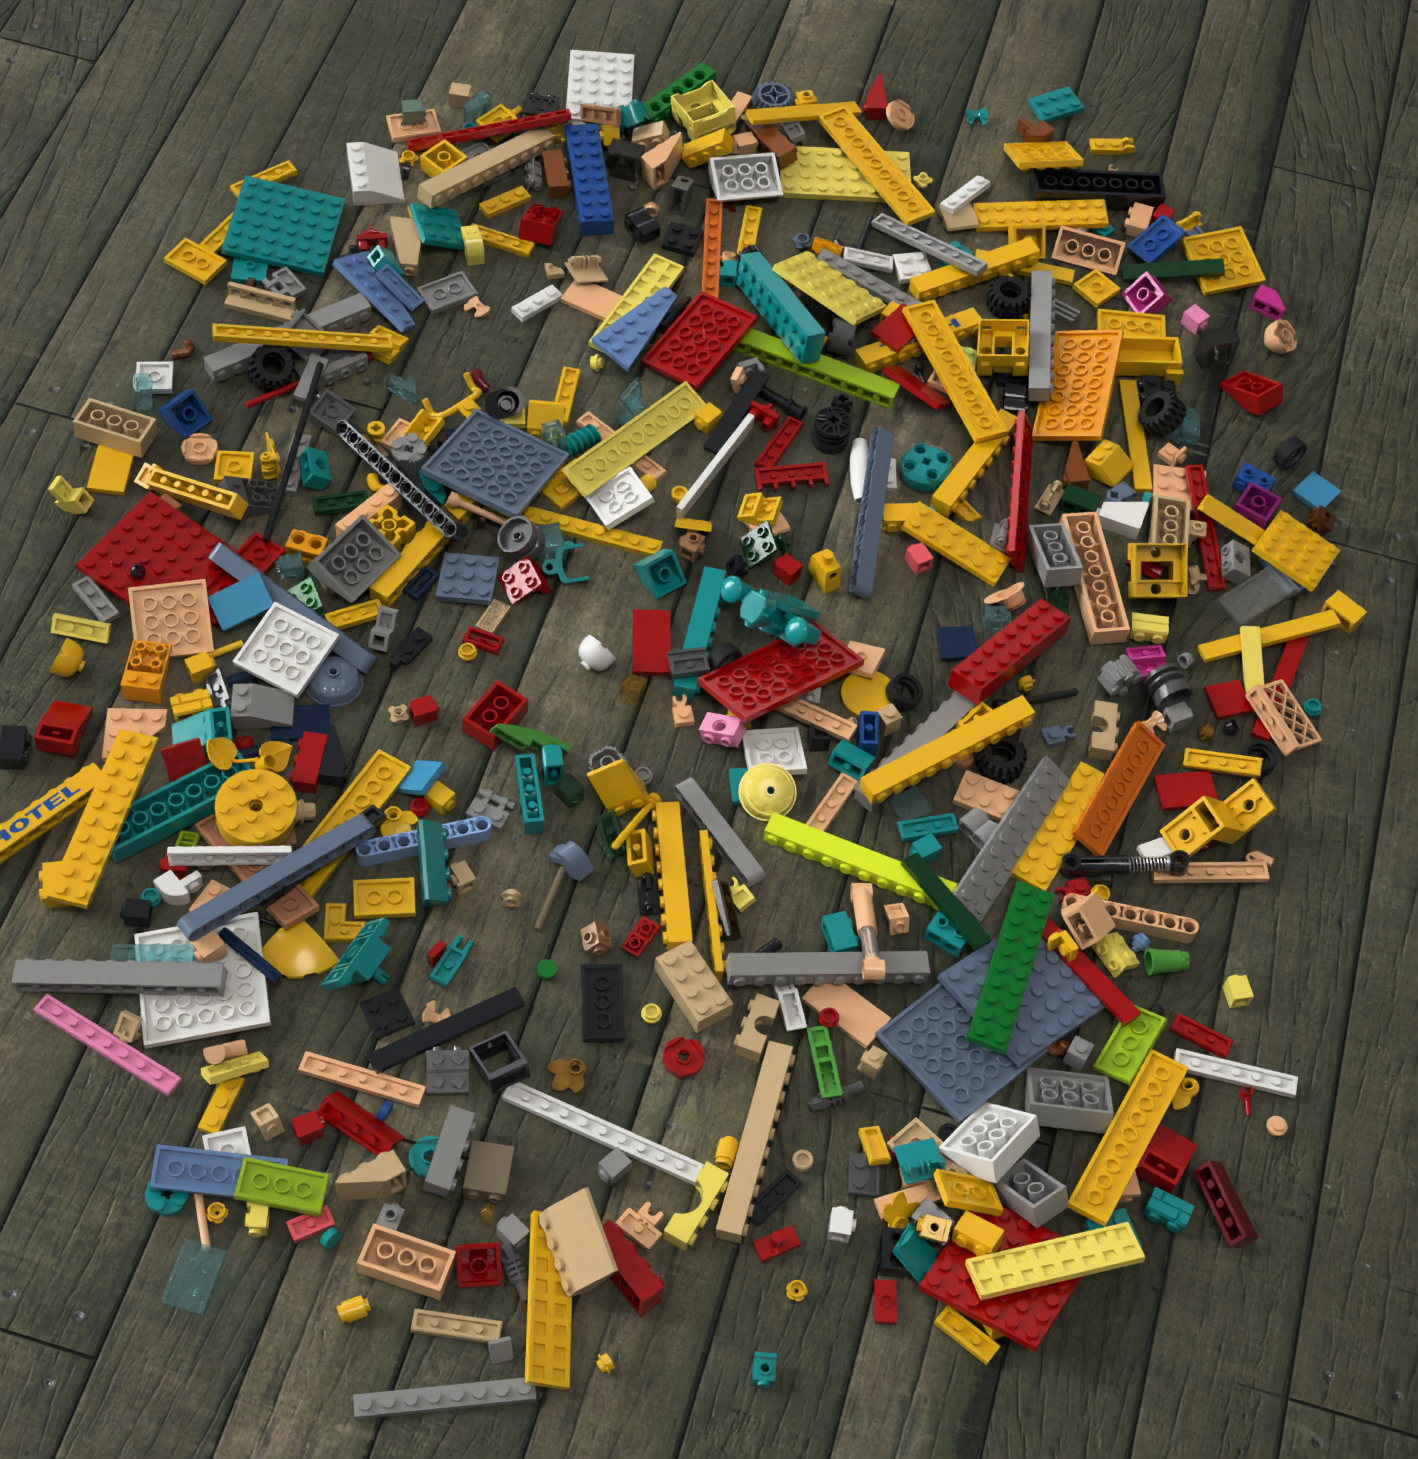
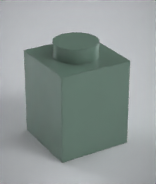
M421 99L401 100L403 124L423 123V116H426V108L422 106Z

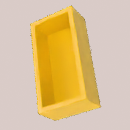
M1124 336L1116 375H1159V377H1163L1166 369H1181L1183 363L1179 338Z

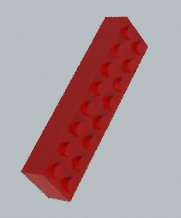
M1041 598L951 670L948 686L978 706L1064 636L1071 617Z

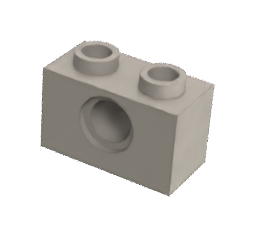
M1232 540L1221 548L1223 578L1239 585L1251 577L1249 547Z

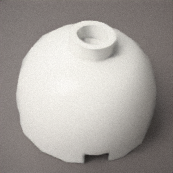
M591 635L585 637L579 646V656L582 659L581 665L588 671L590 669L595 671L606 670L614 663L616 658L607 648L605 649L601 645L602 643Z

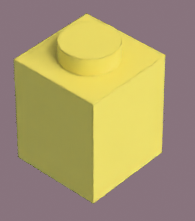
M1232 975L1226 979L1222 987L1229 1008L1248 1006L1254 997L1246 975Z

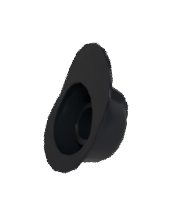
M505 387L487 396L484 404L485 410L494 419L508 418L522 411L525 406V396L516 387Z

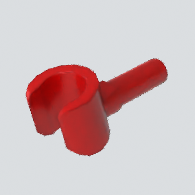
M1242 1086L1239 1097L1245 1103L1246 1116H1251L1250 1099L1254 1092L1252 1086H1250L1248 1093L1244 1091V1086Z

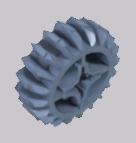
M773 81L771 83L765 82V84L760 83L752 94V105L754 109L794 106L795 95L789 86L785 87V83L779 84V81L777 83Z

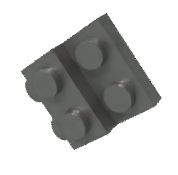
M326 388L323 393L319 392L314 398L316 403L311 406L307 421L318 429L324 427L337 436V423L341 420L348 421L356 408Z
M461 1046L453 1047L452 1050H444L442 1047H433L431 1050H427L426 1095L469 1096V1050H465Z

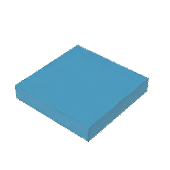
M1313 471L1293 490L1292 495L1310 508L1315 509L1320 505L1327 508L1340 495L1341 490Z
M416 760L412 765L411 771L397 787V792L426 795L445 770V764L436 761Z

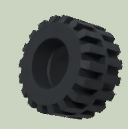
M1005 275V277L999 276L998 279L995 278L990 284L986 299V306L989 312H992L993 316H998L999 319H1020L1026 314L1031 298V288L1027 286L1028 283L1023 282L1021 278H1016V276Z
M263 344L262 347L259 346L252 354L247 372H250L249 378L253 379L252 383L254 385H259L258 388L260 390L265 388V391L269 392L270 389L273 391L289 384L296 367L294 366L295 359H292L293 355L287 352L288 349L286 347L283 349L279 345L268 346ZM262 362H275L279 366L281 373H268L263 368Z
M1167 389L1156 391L1142 403L1143 405L1138 413V420L1153 436L1162 438L1174 433L1180 427V424L1183 423V419L1186 417L1185 412L1187 410L1185 404Z
M1006 735L997 743L989 744L978 752L976 757L977 770L982 772L981 776L1001 782L1004 785L1008 781L1013 783L1022 774L1027 760V749L1024 748L1023 742H1019L1018 737L1014 738L1012 735ZM994 755H1002L1006 757L1009 761H999L994 757Z

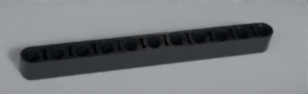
M341 420L337 423L336 433L446 537L458 541L466 538L467 527L357 424L346 420Z

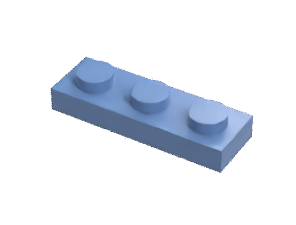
M386 264L376 272L375 276L411 312L425 301L389 264Z

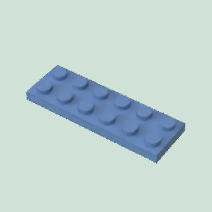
M157 1144L150 1189L234 1198L244 1157L282 1165H288V1159Z

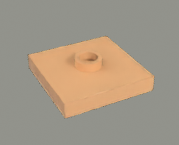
M850 641L847 647L864 659V665L849 673L873 679L886 654V650Z

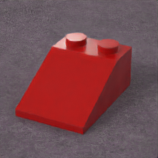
M1246 370L1220 383V386L1246 411L1255 415H1262L1283 403L1282 383Z

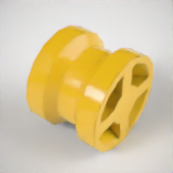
M372 421L367 426V432L377 444L386 435L385 425L380 421Z

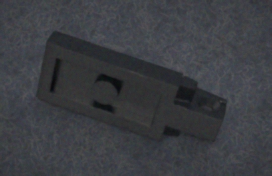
M417 627L393 652V658L389 661L390 668L397 671L402 664L410 665L432 642L433 636Z

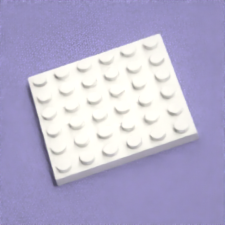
M258 912L238 915L214 929L218 935L219 931L224 927L228 928L264 958ZM177 926L134 934L137 962L153 960L161 963H168L169 961L189 963L197 961L193 955L195 949L192 942L185 937ZM224 942L228 954L216 961L224 964L227 971L224 996L139 994L145 1049L271 1026L266 976Z

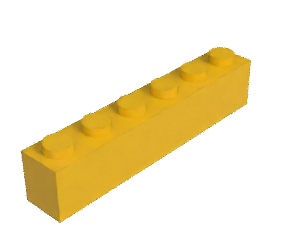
M155 467L146 481V484L157 494L163 495L167 493L173 499L241 520L249 505L237 493Z

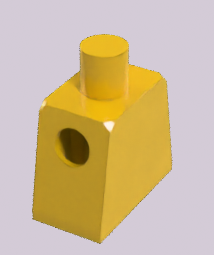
M829 549L813 554L807 566L808 572L824 594L834 591L841 586V566L833 556V552Z

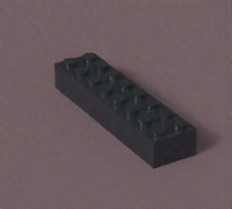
M1033 168L1030 178L1032 201L1105 199L1106 209L1129 210L1137 202L1154 207L1153 211H1155L1161 203L1164 204L1166 199L1162 173L1053 168L1038 170Z

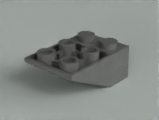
M224 476L218 488L239 494L249 504L241 520L270 514L277 494L275 481ZM282 504L280 506L279 512L283 511ZM223 515L224 518L235 519V518H232V517Z

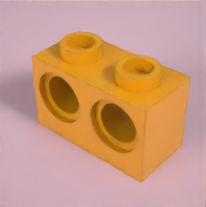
M293 529L285 544L286 557L311 563L329 546L328 538L310 534L303 530Z

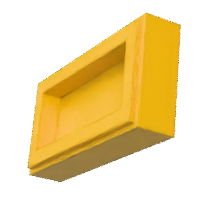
M880 1127L859 1128L858 1134L869 1165L889 1164L891 1157Z

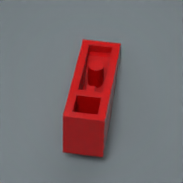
M878 74L867 95L866 103H863V113L866 114V120H886L887 101L882 74Z

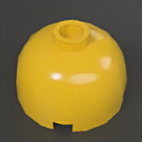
M66 638L50 672L60 677H70L77 671L81 672L86 663L83 661L84 651L82 647L75 641Z

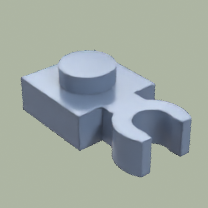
M1059 725L1041 729L1040 735L1046 748L1064 745L1066 740H1075L1077 734L1068 733L1072 731L1073 726L1067 725L1064 729H1060Z

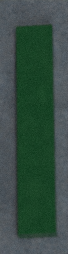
M1223 258L1122 265L1123 282H1134L1146 271L1154 275L1158 280L1225 275Z
M918 853L902 860L901 865L975 951L991 942L992 938Z

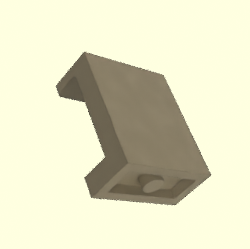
M472 1140L463 1184V1196L470 1200L484 1199L494 1204L505 1203L515 1147Z

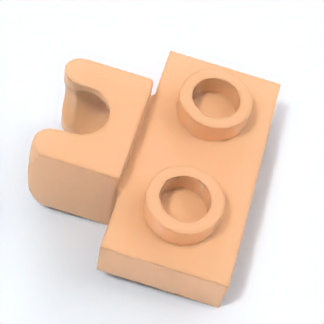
M646 1202L638 1211V1214L628 1207L615 1222V1224L621 1227L625 1235L647 1252L662 1237V1233L656 1228L664 1218V1214L661 1211L654 1216L648 1214L650 1212V1202Z

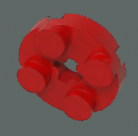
M674 1038L665 1047L663 1053L664 1066L668 1072L675 1075L678 1079L692 1077L700 1072L704 1065V1049L695 1039ZM680 1054L688 1055L687 1061L680 1060Z

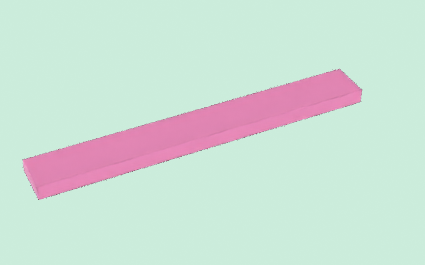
M46 994L34 1008L36 1014L166 1096L170 1097L182 1082V1078L121 1041L49 994Z

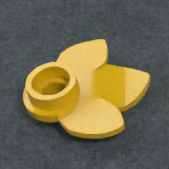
M391 806L384 812L387 815V820L381 824L380 831L383 837L411 831L410 825L417 823L418 818L411 811H402L396 806Z
M1184 1077L1172 1099L1173 1110L1187 1107L1191 1102V1098L1199 1092V1084L1195 1079Z
M903 1191L895 1194L891 1204H885L883 1208V1218L888 1222V1227L906 1229L910 1222L907 1218L917 1208L919 1202L907 1203Z

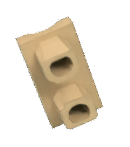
M1187 565V593L1196 594L1200 588L1198 580H1206L1207 577L1206 574L1199 572L1198 565L1190 567Z

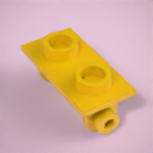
M1194 211L1190 216L1175 222L1185 231L1193 229L1195 225L1199 227L1203 225L1200 222L1201 213L1199 211Z

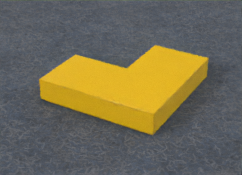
M326 903L324 941L329 943H352L366 922L346 921V903Z

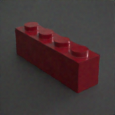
M1209 1160L1194 1169L1193 1172L1229 1246L1242 1248L1258 1239L1222 1162Z

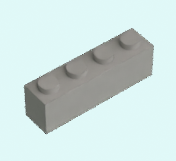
M453 1105L450 1106L422 1190L443 1197H447L449 1190L454 1191L457 1183L454 1175L456 1171L460 1172L464 1160L460 1159L462 1152H467L470 1143L467 1140L468 1133L473 1134L476 1122L473 1121L475 1113Z

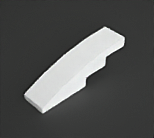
M771 984L775 999L780 1001L779 1012L786 1031L807 1028L798 989L795 988V985L785 984L776 986Z

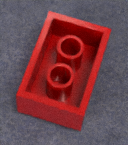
M497 680L462 719V732L494 751L503 740L490 733V729L496 724L517 725L528 712V699Z

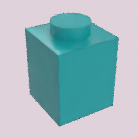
M930 833L912 842L909 854L911 856L918 853L928 864L940 858L942 847L933 834Z

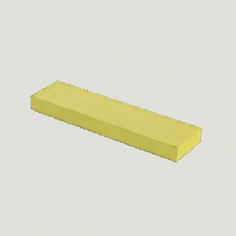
M1260 626L1240 627L1244 689L1246 694L1255 685H1264Z

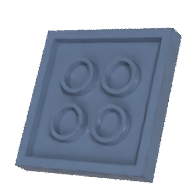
M445 552L436 591V600L492 605L500 557Z

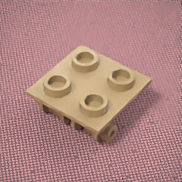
M571 256V258H568V262H565V266L576 283L608 281V278L599 266V263L602 262L601 256Z

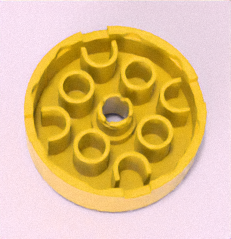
M263 769L245 770L231 776L223 783L216 795L215 818L217 828L222 837L232 846L281 845L290 837L297 821V800L291 785L280 775Z

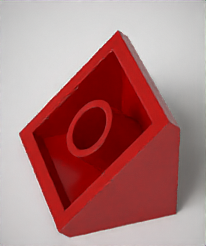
M500 1242L456 1245L458 1288L502 1285Z

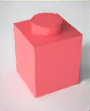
M923 542L909 546L904 558L915 575L931 569L934 559Z

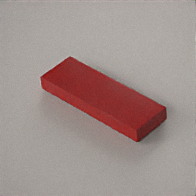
M1177 1013L1169 1032L1223 1059L1226 1058L1234 1041L1180 1013Z

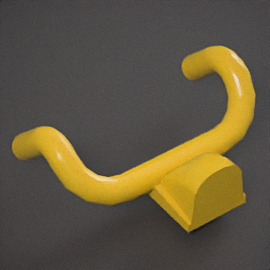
M469 372L464 373L463 377L473 394L440 413H436L433 410L428 398L423 399V406L430 417H442L445 419L459 411L466 420L475 409L481 411V408L474 401L482 395V389L475 385Z

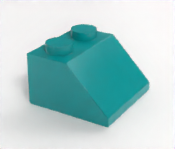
M663 548L634 564L641 583L655 599L687 583L673 549Z

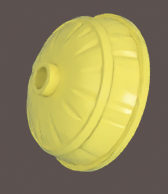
M761 763L753 766L743 775L739 784L738 795L743 809L750 816L757 820L769 821L773 812L783 816L789 813L796 801L797 789L793 777L786 769L773 763ZM768 787L773 788V794L767 792Z

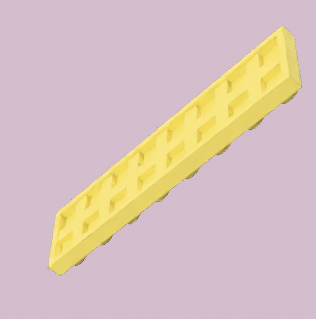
M654 253L591 337L588 346L601 351L592 344V338L666 286L671 289L684 272V266Z
M1129 1222L966 1259L965 1265L980 1300H985L1144 1262L1145 1255Z

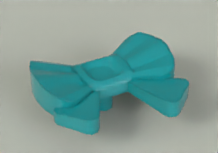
M984 107L978 111L968 108L966 110L967 122L972 125L974 119H980L982 126H985L988 123L987 108Z

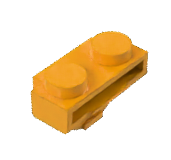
M815 237L811 249L815 251L814 254L819 255L825 248L841 257L844 246Z

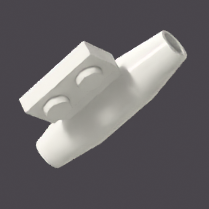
M864 438L853 440L850 454V484L854 501L858 505H861L869 451L867 440ZM891 458L886 491L895 492L897 489L896 459Z

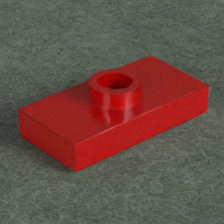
M874 1279V1324H897L896 1280Z

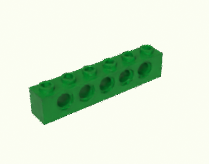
M701 62L644 103V106L651 121L649 123L644 121L643 124L647 125L669 119L672 116L671 96L677 93L683 95L699 89L711 80L716 83V71Z

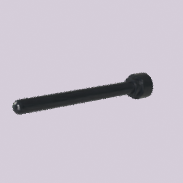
M1073 688L1026 697L1025 699L1029 704L1076 696L1079 691ZM1003 699L993 700V710L1010 701Z

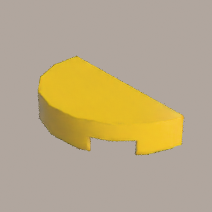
M966 500L959 502V507L954 513L956 517L966 522H977L982 519V516Z

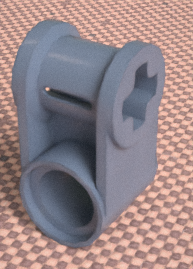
M1123 481L1107 491V499L1103 502H1132L1136 498L1137 493Z

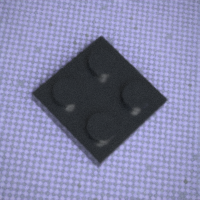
M671 221L661 249L694 258L703 235V229Z
M398 987L360 1002V1007L376 1041L415 1025V1020Z

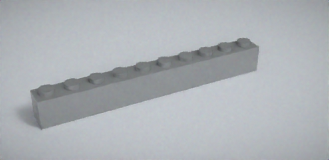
M1052 270L1032 271L1029 401H1050V394H1053L1054 383L1050 382H1054V371H1050V369H1054V359H1051V357H1054V347H1051L1054 346V335L1051 334H1054L1055 323L1051 322H1055V312L1051 311H1055V300H1052L1055 299V289H1052L1055 288V277H1052Z
M362 293L307 314L325 331L332 332L342 331L372 318L371 305ZM237 343L203 357L205 370L214 383L240 374L247 370L252 354L259 346L262 347L263 344ZM281 346L283 349L286 347L288 353L293 351L289 346Z
M954 691L948 701H943L939 710L933 711L924 724L920 723L912 735L909 734L904 739L900 747L896 746L888 758L885 757L881 760L878 768L955 730L957 722L965 718L969 711L977 705L957 691ZM991 695L988 698H986L983 702L985 703L988 699H990ZM859 781L854 787L853 799L872 812L880 803L876 802L871 805L859 788Z
M879 951L880 959L885 961L884 980H863V952L729 953L725 962L728 985L735 986L749 984L763 986L765 984H775L776 986L795 984L800 986L804 984L823 985L825 983H834L836 985L854 983L860 985L864 983L883 984L886 982H893L894 984L913 982L920 984L926 982L930 974L927 951Z
M25 958L24 960H16L12 984L17 992L224 996L227 971L224 964L219 962L199 963L191 961L189 963H179L177 961H169L168 963H161L153 960L148 962H137L135 960L117 962L115 960H107L105 962L92 959L86 961H76L73 959L55 961L54 959L34 960Z

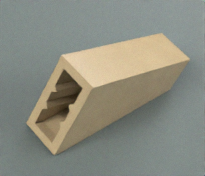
M390 217L391 235L397 261L404 272V276L418 277L423 243L415 222L412 218Z

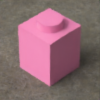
M1194 304L1184 311L1180 323L1196 335L1208 327L1210 315Z

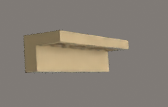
M230 281L227 284L228 296L224 302V306L227 309L283 323L290 322L292 320L290 316L297 309L295 297ZM233 289L239 290L241 293L234 292ZM266 297L272 298L274 302L268 300ZM284 302L291 303V306L286 305Z

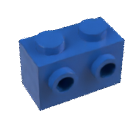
M1245 462L1237 473L1232 487L1244 492L1249 483L1253 482L1271 492L1276 478Z

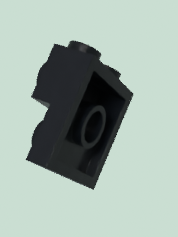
M1142 375L1141 379H1138L1137 389L1140 390V403L1146 401L1147 397L1153 395L1154 392L1162 389H1167L1176 395L1174 381L1160 380L1159 375Z

